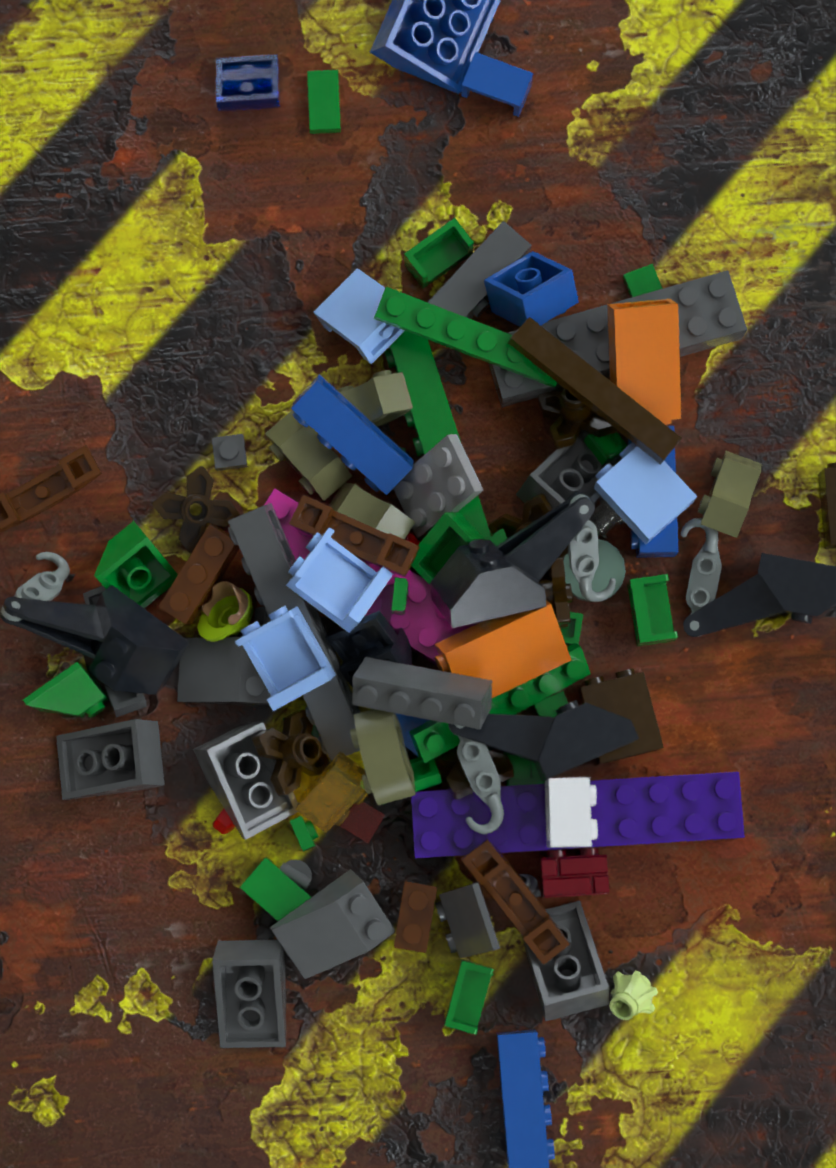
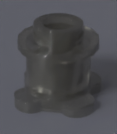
M602 498L599 500L601 504L595 509L589 520L597 527L598 537L602 535L606 539L608 537L606 534L616 524L622 525L624 521Z

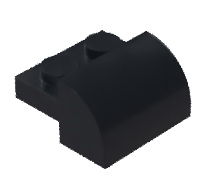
M381 611L364 616L350 633L337 626L329 629L325 636L343 661L339 671L352 688L353 675L365 657L412 665L411 646L402 627L394 630Z

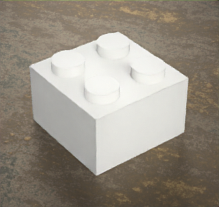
M590 777L548 778L545 781L547 848L592 846V840H597V819H591V806L596 805L597 799L596 785H590Z

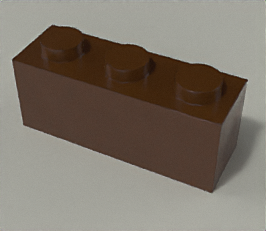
M209 524L159 605V608L184 624H193L202 611V605L208 601L212 594L213 585L221 580L240 549L239 545L236 546L232 542L229 533L218 526Z

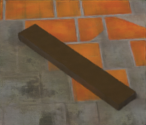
M529 317L510 338L508 344L660 465L682 439L532 318Z

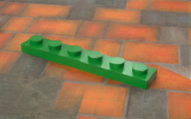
M385 287L374 319L554 388L557 382L508 344L513 335Z
M574 643L567 647L571 661L492 698L489 714L515 715L590 675L591 673L581 646ZM429 720L409 731L418 757L424 763L458 746L460 743L459 737L451 733L448 723Z

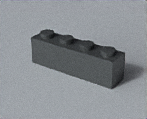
M503 221L428 303L469 319L474 315L477 318L480 317L489 306L484 280L530 253L532 245Z
M365 657L353 675L352 705L481 729L491 710L493 680Z

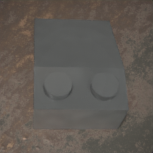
M581 430L575 445L557 449L529 475L516 496L526 503V501L542 493L554 509L573 494L584 493L595 505L602 498L594 489L595 483L598 481L596 474L609 463L614 467L621 458L618 456L608 463L601 465L583 441L590 433Z
M226 637L215 642L206 641L203 638H185L189 641V644L180 658L177 702L270 706L267 699L271 695L242 645L238 647L235 643L241 637Z
M133 719L56 736L62 800L138 791L165 785L158 721Z
M247 722L193 749L206 780L244 840L301 811L293 792L283 796L277 795L270 780L276 760L259 756L252 742V738L266 729L263 722Z
M351 869L270 927L304 979L369 952L396 932L364 881Z
M478 882L439 894L441 901L436 902L435 905L441 922L447 920L451 933L445 934L451 954L458 952L459 958H464L500 949Z
M576 901L546 909L570 945L543 965L523 940L545 1022L609 1005V986L581 902Z
M278 940L218 941L212 961L220 1048L286 1047L284 948Z

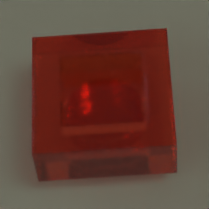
M356 799L340 827L369 843L385 814Z

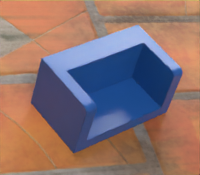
M475 52L462 83L461 96L468 98L470 91L513 106V115L519 117L532 86L533 73Z

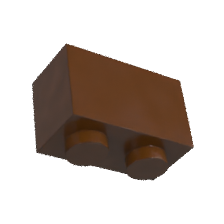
M404 882L394 948L422 953L427 952L437 892L436 886Z

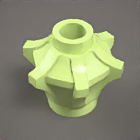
M636 970L633 975H624L619 971L614 974L615 986L611 991L613 998L610 1001V1009L616 1017L622 1020H629L638 1013L650 1014L655 1010L652 999L657 995L658 991L656 987L651 986L647 977L641 975V972Z

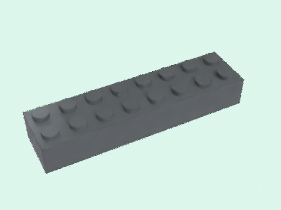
M728 270L614 302L626 303L672 299L678 303L680 357L741 340L747 331ZM607 305L547 321L542 325L545 330L606 378L610 377ZM517 330L508 332V334L514 335ZM488 363L501 408L537 398L539 394L554 390L558 392L564 390V387L559 383L553 388Z

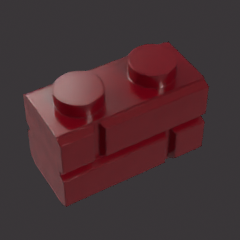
M598 848L579 849V856L567 857L566 850L546 851L547 858H539L542 898L609 894L610 892L607 854L599 855Z

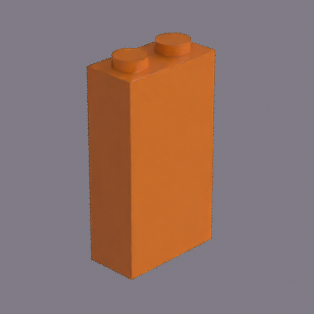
M672 299L607 304L610 381L665 425L671 424L673 419H681L678 303Z
M547 600L546 607L482 621L435 644L439 654L435 657V661L440 671L493 680L492 698L571 661L552 605Z

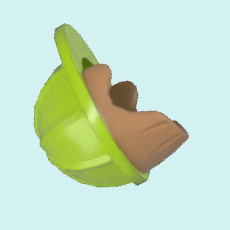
M221 581L213 585L210 600L202 605L203 612L197 626L199 635L206 641L211 642L223 640L227 636H238L241 633L240 630L249 626L254 610L251 596L244 589L238 588L228 581Z

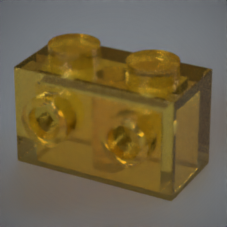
M340 751L301 794L295 810L325 833L334 824L340 826L349 815V808L353 803L359 805L368 795L362 779V775L366 774L365 770Z

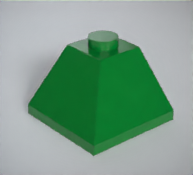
M133 521L108 541L94 576L105 589L113 585L141 607L146 608L172 586L178 574Z
M79 662L74 663L23 699L27 706L39 711L81 718L87 715L89 718L98 715L106 708L104 703L109 700L96 678L87 671L86 666Z

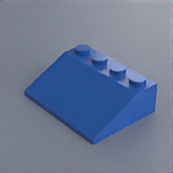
M392 0L370 53L398 70L459 94L462 91V83L474 53L479 52L501 0Z

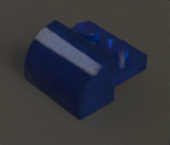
M278 54L216 58L217 76H215L218 112L281 108Z

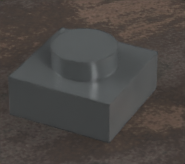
M243 434L212 438L216 471L248 467Z
M105 685L107 696L116 717L147 707L143 693L116 691Z

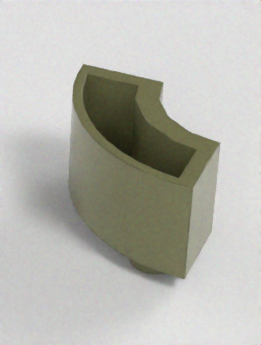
M390 370L381 371L374 374L373 378L358 387L345 386L337 389L339 393L377 427L403 416L413 408L403 372L392 374Z
M292 410L265 433L272 442V445L268 448L280 462L286 459L301 477L298 482L310 496L315 492L325 501L347 482L352 475L338 455L318 440V434L312 427L308 426L306 428L293 417L294 411Z
M725 451L722 459L716 458L710 476L715 477L709 496L703 495L697 511L703 514L701 525L737 538L749 510L751 498L761 473V463L729 451Z
M345 482L328 505L339 513L402 539L406 538L415 524V521L393 505L372 496L352 483Z
M371 709L354 714L355 728L350 729V734L354 747L360 749L366 774L362 775L367 794L373 793L377 805L416 795L414 773L406 752L402 727L396 713Z

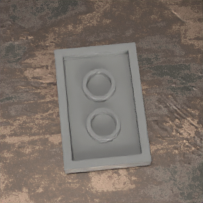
M457 434L447 435L413 464V468L393 488L405 515L415 521L412 529L417 539L424 538L445 512H458L484 491Z

